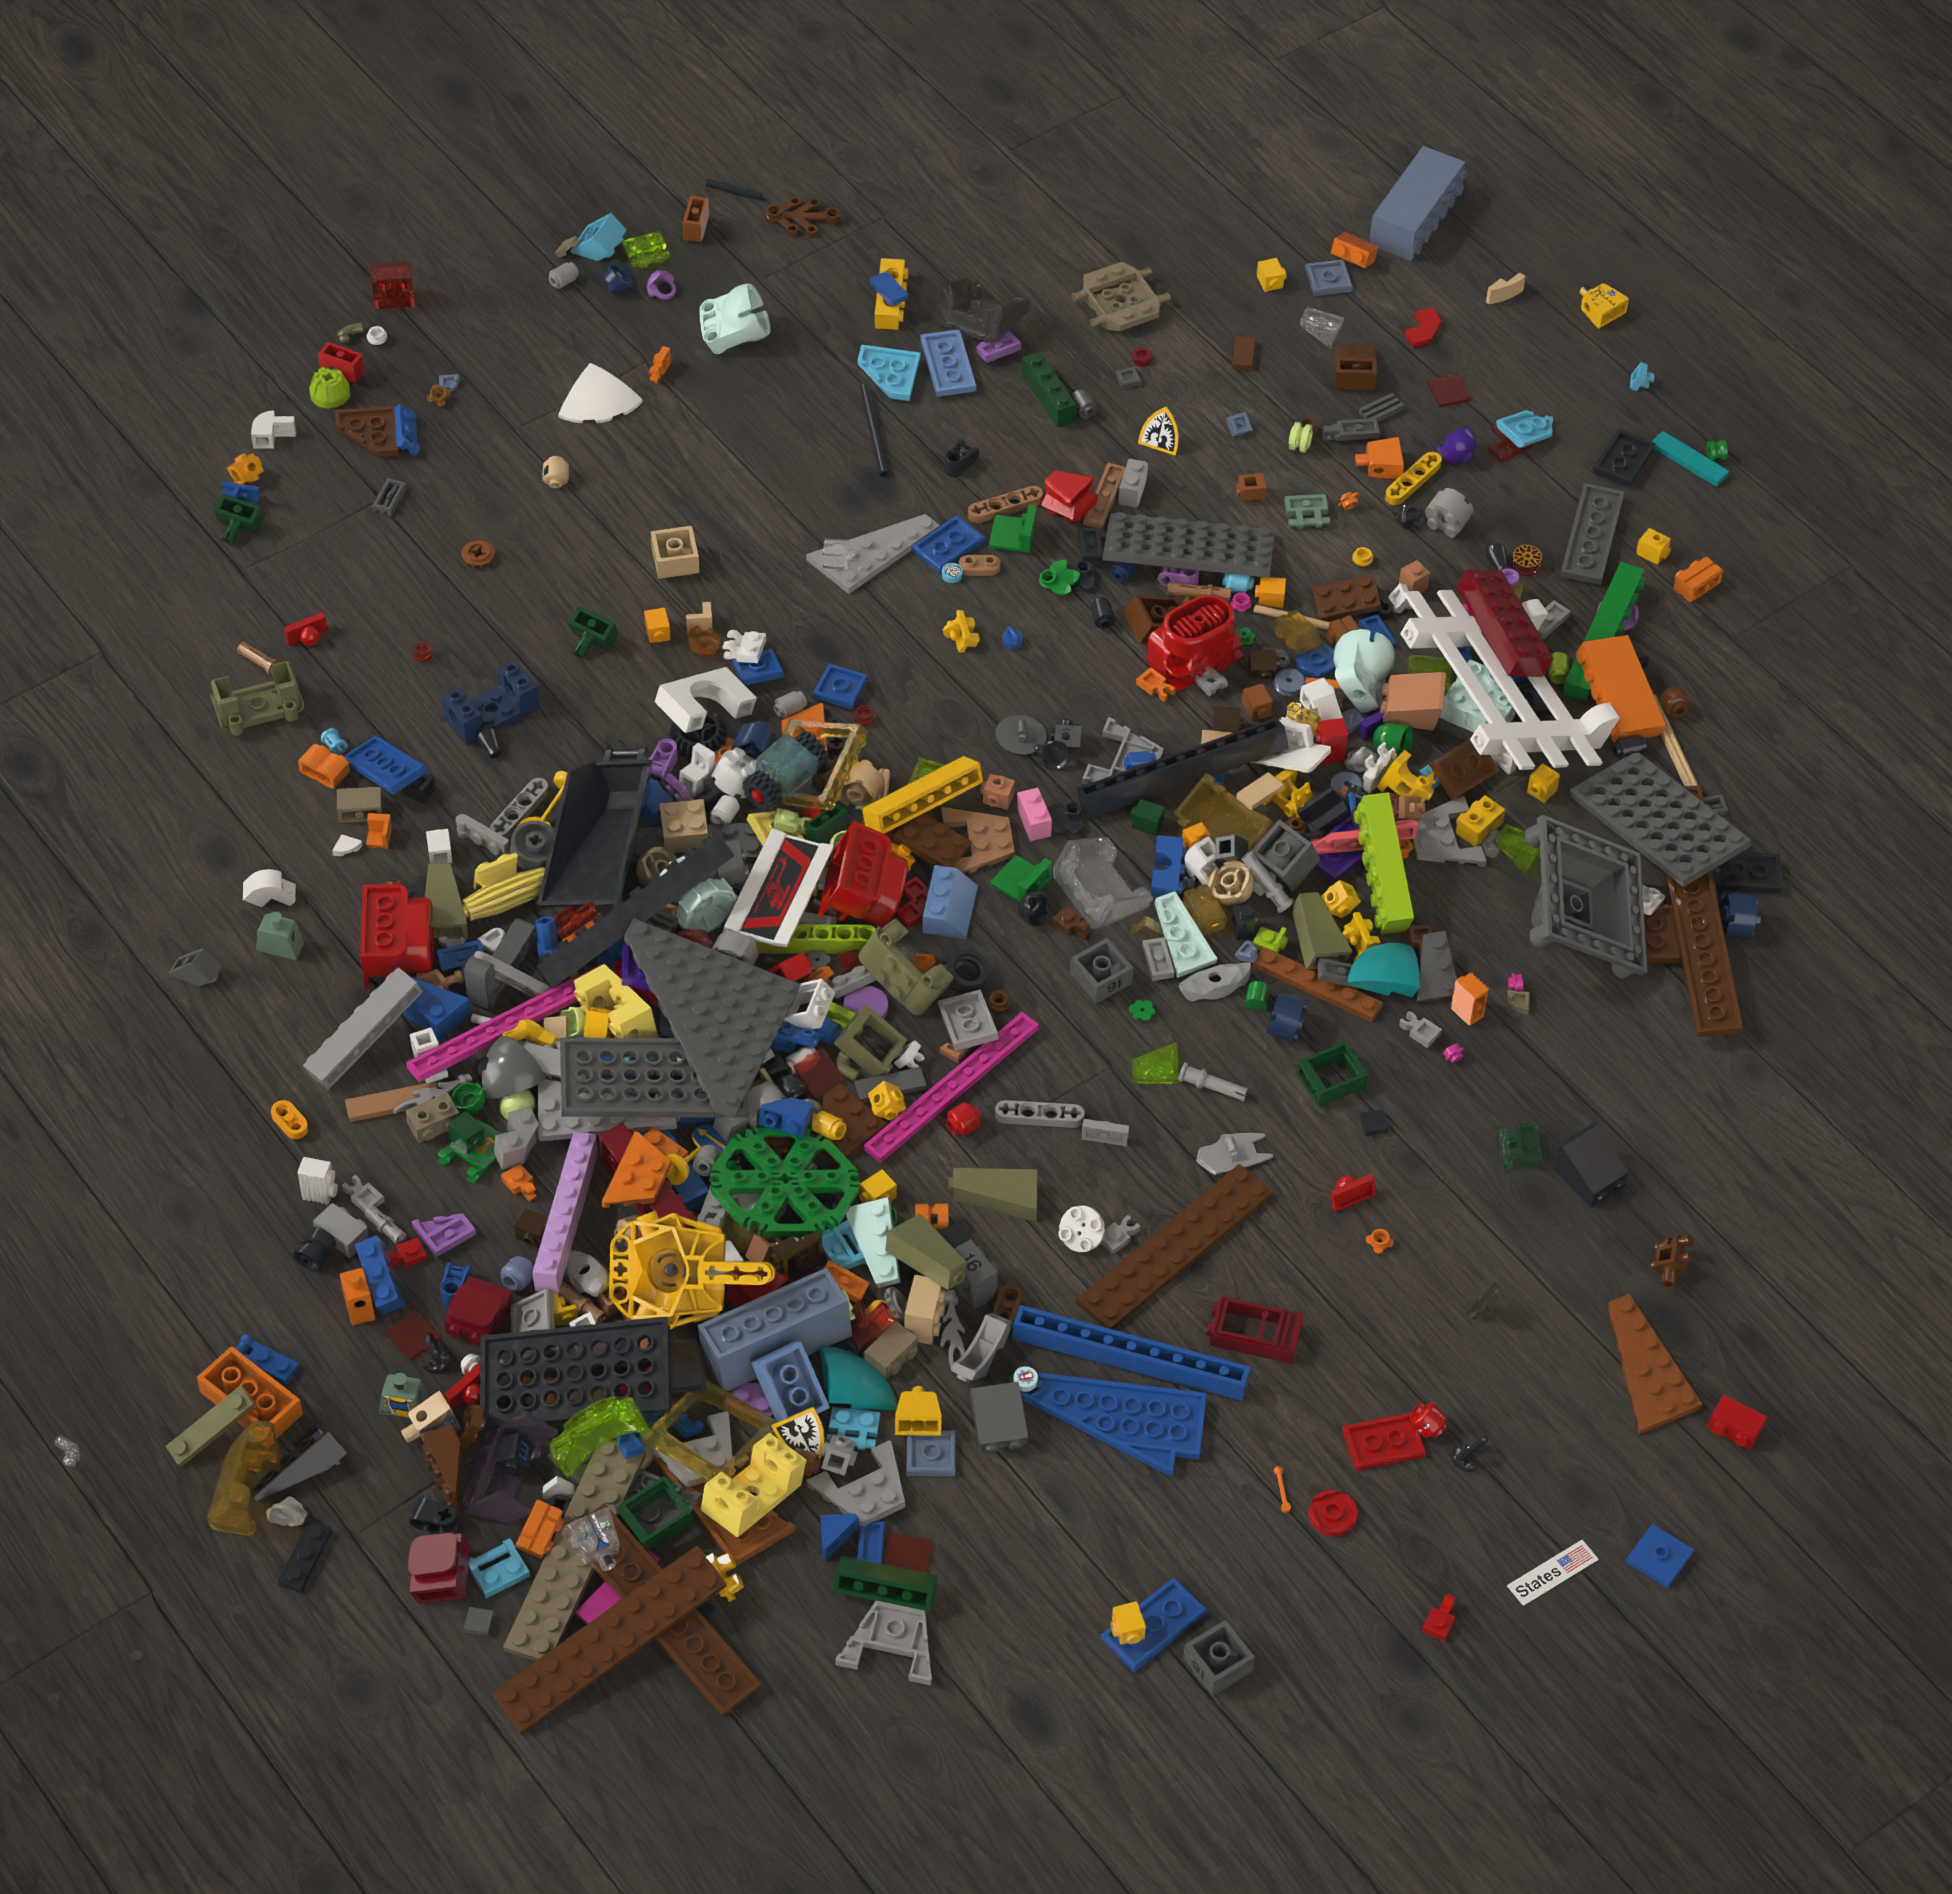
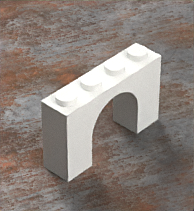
M727 667L660 685L655 703L685 733L702 729L707 711L694 697H706L718 702L735 719L752 714L757 697Z

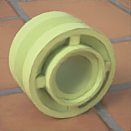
M1295 422L1289 436V450L1295 451L1299 447L1300 452L1306 453L1312 440V425L1306 424L1305 427H1302L1300 422Z

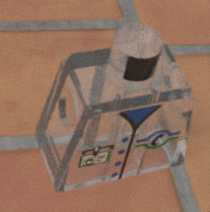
M609 1507L565 1525L567 1540L586 1565L599 1562L603 1571H608L616 1566L612 1555L619 1552V1540Z

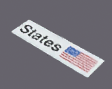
M1581 1540L1508 1584L1507 1587L1524 1606L1599 1559L1585 1542Z

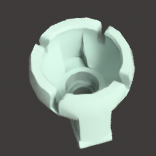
M742 284L732 289L726 295L716 299H708L701 304L700 323L703 339L714 354H721L726 349L746 341H758L770 333V321L767 311L764 310L756 314L751 313L753 309L763 306L762 298L752 284Z
M1365 629L1353 630L1342 635L1335 646L1333 657L1336 668V680L1361 713L1381 708L1382 701H1384L1382 695L1383 684L1393 669L1395 651L1391 641L1383 634L1376 632L1374 642H1370V630Z

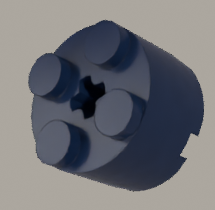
M763 721L746 723L740 727L732 745V750L736 747L741 748L747 756L761 762L763 765L762 771H764L773 762L780 746L781 738L769 729L768 725Z
M1732 892L1723 893L1719 907H1723L1720 918L1724 936L1753 938L1755 926H1759L1761 921V914L1757 913L1758 895Z
M1278 991L1266 1033L1296 1042L1303 1025V1017L1309 1000Z

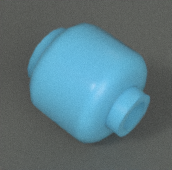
M1224 573L1222 585H1225V588H1231V593L1234 594L1246 593L1247 590H1252L1254 578L1249 575Z

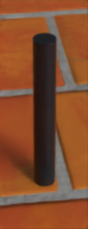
M707 179L705 183L707 187L757 200L762 198L761 192L711 179Z

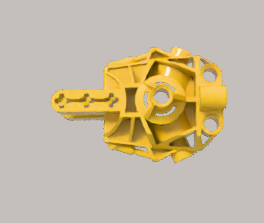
M653 1211L636 1218V1221L629 1222L612 1239L610 1245L609 1296L617 1308L630 1320L668 1317L670 1319V1329H674L676 1326L693 1321L697 1323L719 1316L720 1311L724 1310L725 1284H766L773 1281L776 1276V1269L769 1262L726 1261V1234L722 1233L720 1227L699 1220L696 1222L682 1217L678 1213H672L659 1219L657 1212ZM683 1223L693 1226L695 1229L685 1228ZM637 1225L639 1226L640 1231H641L642 1236H643V1237H641V1238H639V1233H638V1227H637ZM629 1227H631V1237L625 1235ZM621 1238L627 1240L629 1245L625 1252H620L616 1246L617 1241ZM665 1254H677L676 1257H665L660 1261V1263L657 1262L659 1258ZM669 1263H674L678 1268V1272L674 1277L666 1273L665 1269ZM684 1263H685V1265H686V1277H685V1278L683 1277V1275H684V1265H683V1264H684ZM715 1268V1270L728 1272L737 1269L743 1272H755L763 1269L768 1275L765 1277L759 1274L739 1276L735 1273H723L715 1276V1274H711V1269ZM657 1277H660V1279L665 1283H675L676 1286H665L658 1281ZM619 1286L627 1290V1296L623 1300L615 1296V1290ZM629 1301V1308L627 1312L623 1306V1303H627ZM638 1302L641 1305L635 1315L636 1305ZM693 1314V1316L680 1319L681 1315Z

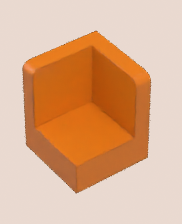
M368 813L367 823L369 832L366 842L367 847L388 849L392 832L390 814Z

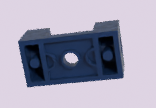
M516 660L497 668L498 686L470 700L467 699V695L460 687L441 696L444 719L465 745L476 741V732L484 726H492L493 729L498 730L540 709L538 686ZM489 709H496V710H497V711L494 712V713L487 712V710H489Z

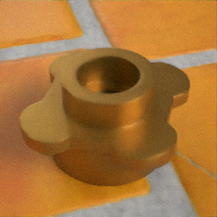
M433 385L430 394L427 395V401L434 402L439 407H443L447 397L451 395L450 390L440 385Z

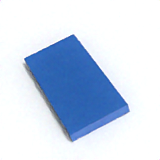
M376 735L344 756L348 760L350 768L393 795L428 772L425 765Z
M1173 1577L1138 1605L1146 1626L1145 1639L1136 1644L1127 1643L1121 1645L1118 1636L1114 1637L1111 1627L1101 1634L1100 1639L1133 1672H1136L1206 1616L1208 1610Z

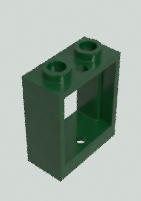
M1346 1041L1299 1060L1296 1075L1318 1108L1365 1089L1369 1077L1367 1068L1361 1065L1355 1050L1350 1049ZM1342 1061L1353 1078L1326 1088L1315 1071Z
M665 1476L615 1507L617 1518L647 1552L694 1522L692 1515L694 1509L687 1499L683 1500L679 1495L681 1492L674 1481L669 1482ZM663 1495H666L680 1515L648 1535L634 1517V1514Z

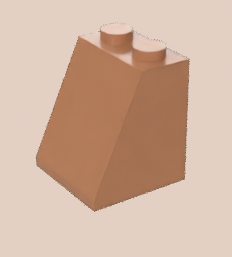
M1446 673L1390 675L1388 682L1384 683L1382 688V695L1385 696V701H1382L1380 713L1384 714L1383 722L1405 723L1413 728L1433 731L1443 711Z

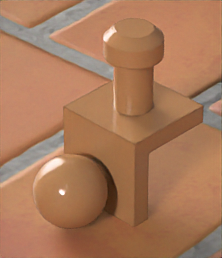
M438 969L428 973L416 974V979L448 991V986L455 983L461 984L465 979L463 973L459 970L454 971L453 975L446 978Z

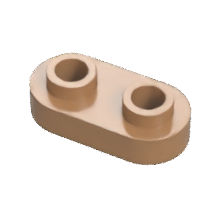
M965 555L959 560V565L962 567L963 575L994 576L1000 571V559L994 555Z

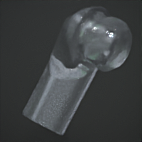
M1494 828L1490 830L1481 843L1485 855L1490 858L1496 857L1499 853V847H1496L1495 842L1499 838L1500 832Z
M59 1435L54 1445L64 1450L66 1456L63 1458V1463L73 1467L76 1461L80 1459L79 1446L64 1436Z

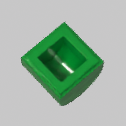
M1260 981L1251 982L1248 985L1244 1007L1267 1011L1270 996L1269 985Z

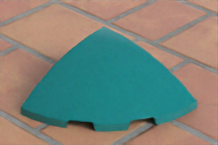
M1385 943L1368 948L1352 964L1347 984L1386 996L1393 991L1413 997L1420 988L1419 966L1414 949L1411 945L1402 943Z
M820 1346L824 1388H827L829 1403L850 1404V1409L897 1410L898 1405L892 1388L870 1363L846 1350Z

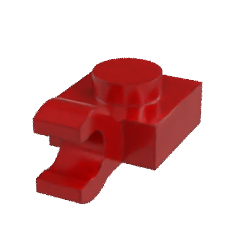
M418 1237L396 1245V1251H387L391 1261L390 1269L401 1263L407 1268L427 1260V1254Z
M1446 1593L1440 1609L1432 1607L1422 1632L1446 1641L1455 1621V1616L1450 1615L1456 1597Z

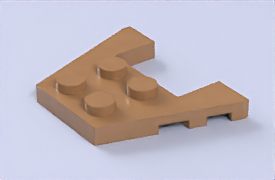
M941 807L943 825L948 828L966 826L968 839L972 841L970 846L971 856L961 857L953 868H957L962 873H973L977 871V868L984 865L992 866L1014 857L1015 851L1008 817Z

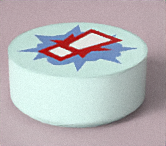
M1020 1367L1015 1371L1013 1382H1019L1021 1391H1031L1036 1387L1038 1375L1033 1368Z

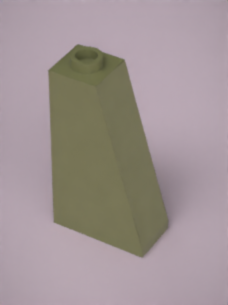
M428 864L425 897L430 898L432 901L433 911H430V927H434V939H439L440 937H447V939H461L463 937L468 939L467 920L451 864Z
M1319 893L1299 894L1292 907V913L1306 969H1318L1317 962L1320 957L1346 963L1352 950Z
M953 1168V1177H948V1191H953V1200L1029 1221H1036L1037 1169Z
M918 1214L887 1231L885 1251L947 1290L964 1281L966 1261L922 1215Z

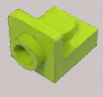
M1261 927L1253 941V945L1259 951L1265 947L1279 954L1280 950H1284L1288 943V937H1286L1287 928L1282 927L1280 932L1277 933Z

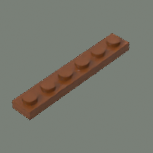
M1263 947L1256 961L1253 962V968L1372 1023L1382 1008L1383 1002L1349 986L1319 980L1317 971L1313 969L1307 970L1304 965L1268 948Z

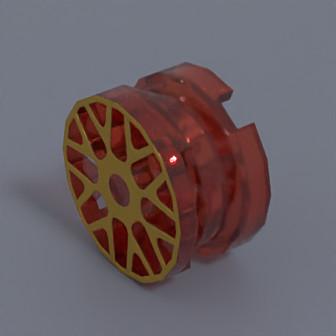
M1532 545L1519 546L1513 553V570L1517 571L1521 576L1537 574L1541 568L1542 553Z

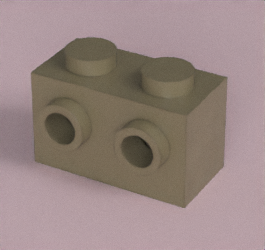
M448 1093L405 1110L407 1124L418 1143L431 1140L435 1136L449 1132L448 1123L460 1116Z

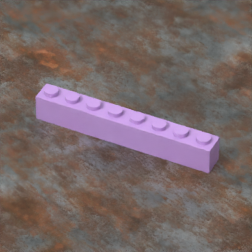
M573 1132L532 1272L535 1291L549 1288L553 1293H559L599 1153L596 1134Z

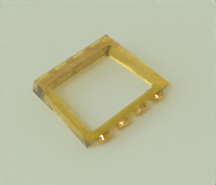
M790 719L765 771V775L768 773L771 779L775 778L794 762L793 759L795 758L790 755L789 743L803 731H806V733L811 732V736L814 734L816 737H848L826 787L820 796L785 791L797 765L775 783L780 786L778 789L782 790L781 795H783L782 801L779 804L832 811L836 801L840 800L842 796L841 790L845 782H848L850 779L849 773L853 765L858 762L859 751L862 746H865L866 736L869 731L861 724L825 723Z
M706 1379L708 1390L686 1393L671 1408V1412H666L649 1429L641 1441L670 1456L708 1481L721 1471L731 1478L737 1471L735 1467L741 1468L750 1457L747 1455L749 1453L752 1455L753 1445L768 1433L772 1435L775 1433L771 1425L778 1421ZM699 1401L707 1402L724 1411H728V1413L760 1430L722 1468L714 1466L668 1433Z

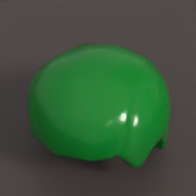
M468 1082L459 1085L453 1091L451 1098L460 1114L465 1111L470 1115L476 1114L486 1103L485 1092L479 1083Z

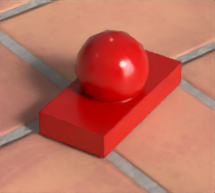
M323 612L284 627L286 642L289 646L299 642L307 646H314L319 642L321 634L328 631L326 616Z
M1372 1174L1360 1179H1356L1351 1175H1344L1339 1178L1336 1189L1331 1190V1208L1337 1212L1375 1196V1178Z
M480 1365L475 1366L444 1394V1398L452 1412L463 1402L468 1406L473 1404L480 1405Z

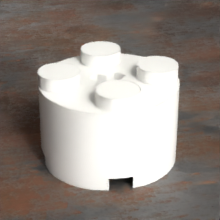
M736 747L733 750L724 752L711 776L716 779L715 785L726 794L733 797L735 794L742 795L741 798H747L748 796L744 794L745 790L742 788L744 786L743 782L755 771L760 770L761 772L763 765L761 762L747 756L744 750Z

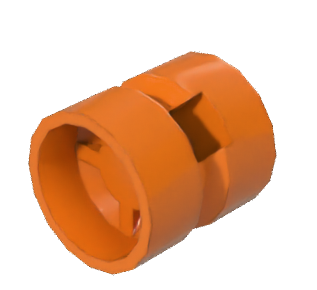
M935 1203L933 1207H930L929 1204H915V1216L920 1214L931 1224V1214H937V1224L931 1225L937 1231L948 1227V1203Z

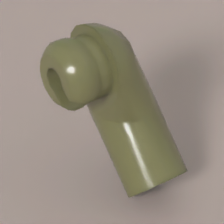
M362 323L347 325L338 331L337 337H339V341L341 343L349 342V335L362 333Z
M840 1051L839 1056L835 1060L838 1073L852 1081H857L860 1072L851 1067L850 1057L843 1051Z

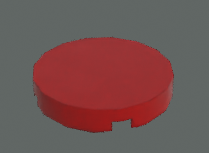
M1327 1490L1313 1498L1308 1515L1310 1523L1317 1531L1334 1537L1351 1531L1356 1524L1358 1510L1354 1500L1346 1493L1344 1495L1337 1490Z

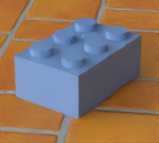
M791 1341L751 1361V1365L776 1422L813 1406L817 1413L830 1408L801 1342Z

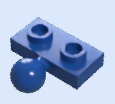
M481 940L436 950L441 972L446 973L460 969L464 975L468 959L474 956L476 951L483 952Z

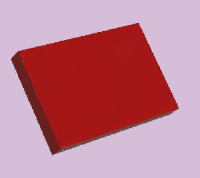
M1412 1412L1342 1427L1355 1471L1425 1457L1426 1451L1420 1434L1411 1424Z

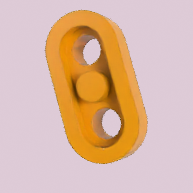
M281 1100L273 1104L271 1107L272 1119L289 1138L300 1139L307 1134V1120L291 1102Z

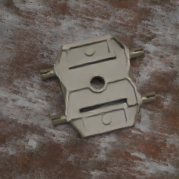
M1124 262L1084 274L1082 291L1071 294L1074 302L1084 299L1088 306L1096 312L1097 317L1090 319L1092 327L1102 324L1106 330L1122 331L1159 318L1161 303L1171 300L1169 292L1155 295L1143 279V277L1152 275L1150 267L1137 270ZM1120 284V286H1118V287H1115V288H1112V289H1106V288H1109V287H1111V286ZM1103 290L1101 293H1098V294H1095V293H1094V292Z

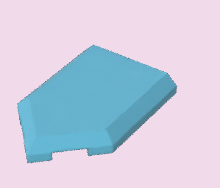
M1528 410L1499 419L1496 422L1497 428L1518 447H1524L1552 436L1553 417L1545 415L1543 418L1534 415V412Z

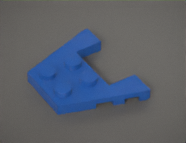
M644 1388L640 1389V1394L642 1395L650 1393ZM671 1409V1412L607 1418L625 1459L644 1453L645 1445L636 1437L640 1432L656 1429L670 1423L684 1438L701 1433L704 1427L702 1422L698 1420L693 1422L688 1419L685 1412L681 1410L674 1411L673 1409Z

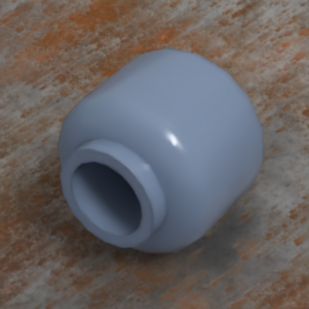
M521 1256L513 1257L501 1269L500 1275L503 1285L513 1291L525 1289L533 1281L532 1272L534 1266L532 1262Z

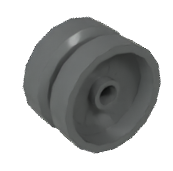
M528 821L514 829L511 836L509 855L516 852L518 856L517 872L540 867L546 868L554 828L549 824L541 821Z

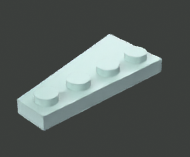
M1174 891L1157 897L1155 899V906L1177 978L1216 964L1217 957L1177 893Z
M887 1197L851 1206L846 1213V1217L877 1287L881 1288L901 1283L898 1258L885 1251L887 1231L894 1228L890 1200Z

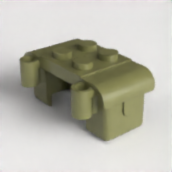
M289 661L271 665L273 681L236 691L231 689L229 676L213 679L211 681L213 696L210 694L220 727L225 731H230L234 736H239L243 733V728L284 717L289 722L296 721L298 713L304 708V701Z
M894 919L882 929H880V926L876 928L859 952L858 957L860 962L870 971L869 973L900 1004L902 1003L914 1015H923L931 1004L943 994L953 980V975L941 963L938 966L932 967L923 975L897 949L898 946L895 943L907 935L909 931L898 920Z

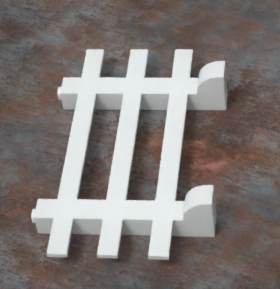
M1439 590L1437 593L1452 617H1436L1419 591H1405L1404 596L1419 618H1409L1401 635L1410 649L1439 648L1489 724H1479L1470 740L1480 755L1510 754L1520 770L1535 768L1527 752H1543L1553 768L1568 767L1569 763L1561 753L1564 750H1577L1587 766H1599L1603 763L1594 749H1601L1620 719L1610 703L1599 704L1588 710L1581 719H1573L1544 676L1528 677L1556 719L1553 721H1540L1512 678L1506 674L1473 616H1469L1453 590ZM1539 599L1525 601L1522 603V606L1538 631L1548 612ZM1473 646L1523 722L1506 723L1456 647Z

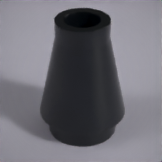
M1500 543L1489 546L1486 550V557L1496 570L1509 569L1506 548Z
M492 726L480 728L476 732V740L491 759L499 757L502 752L499 747L496 730Z

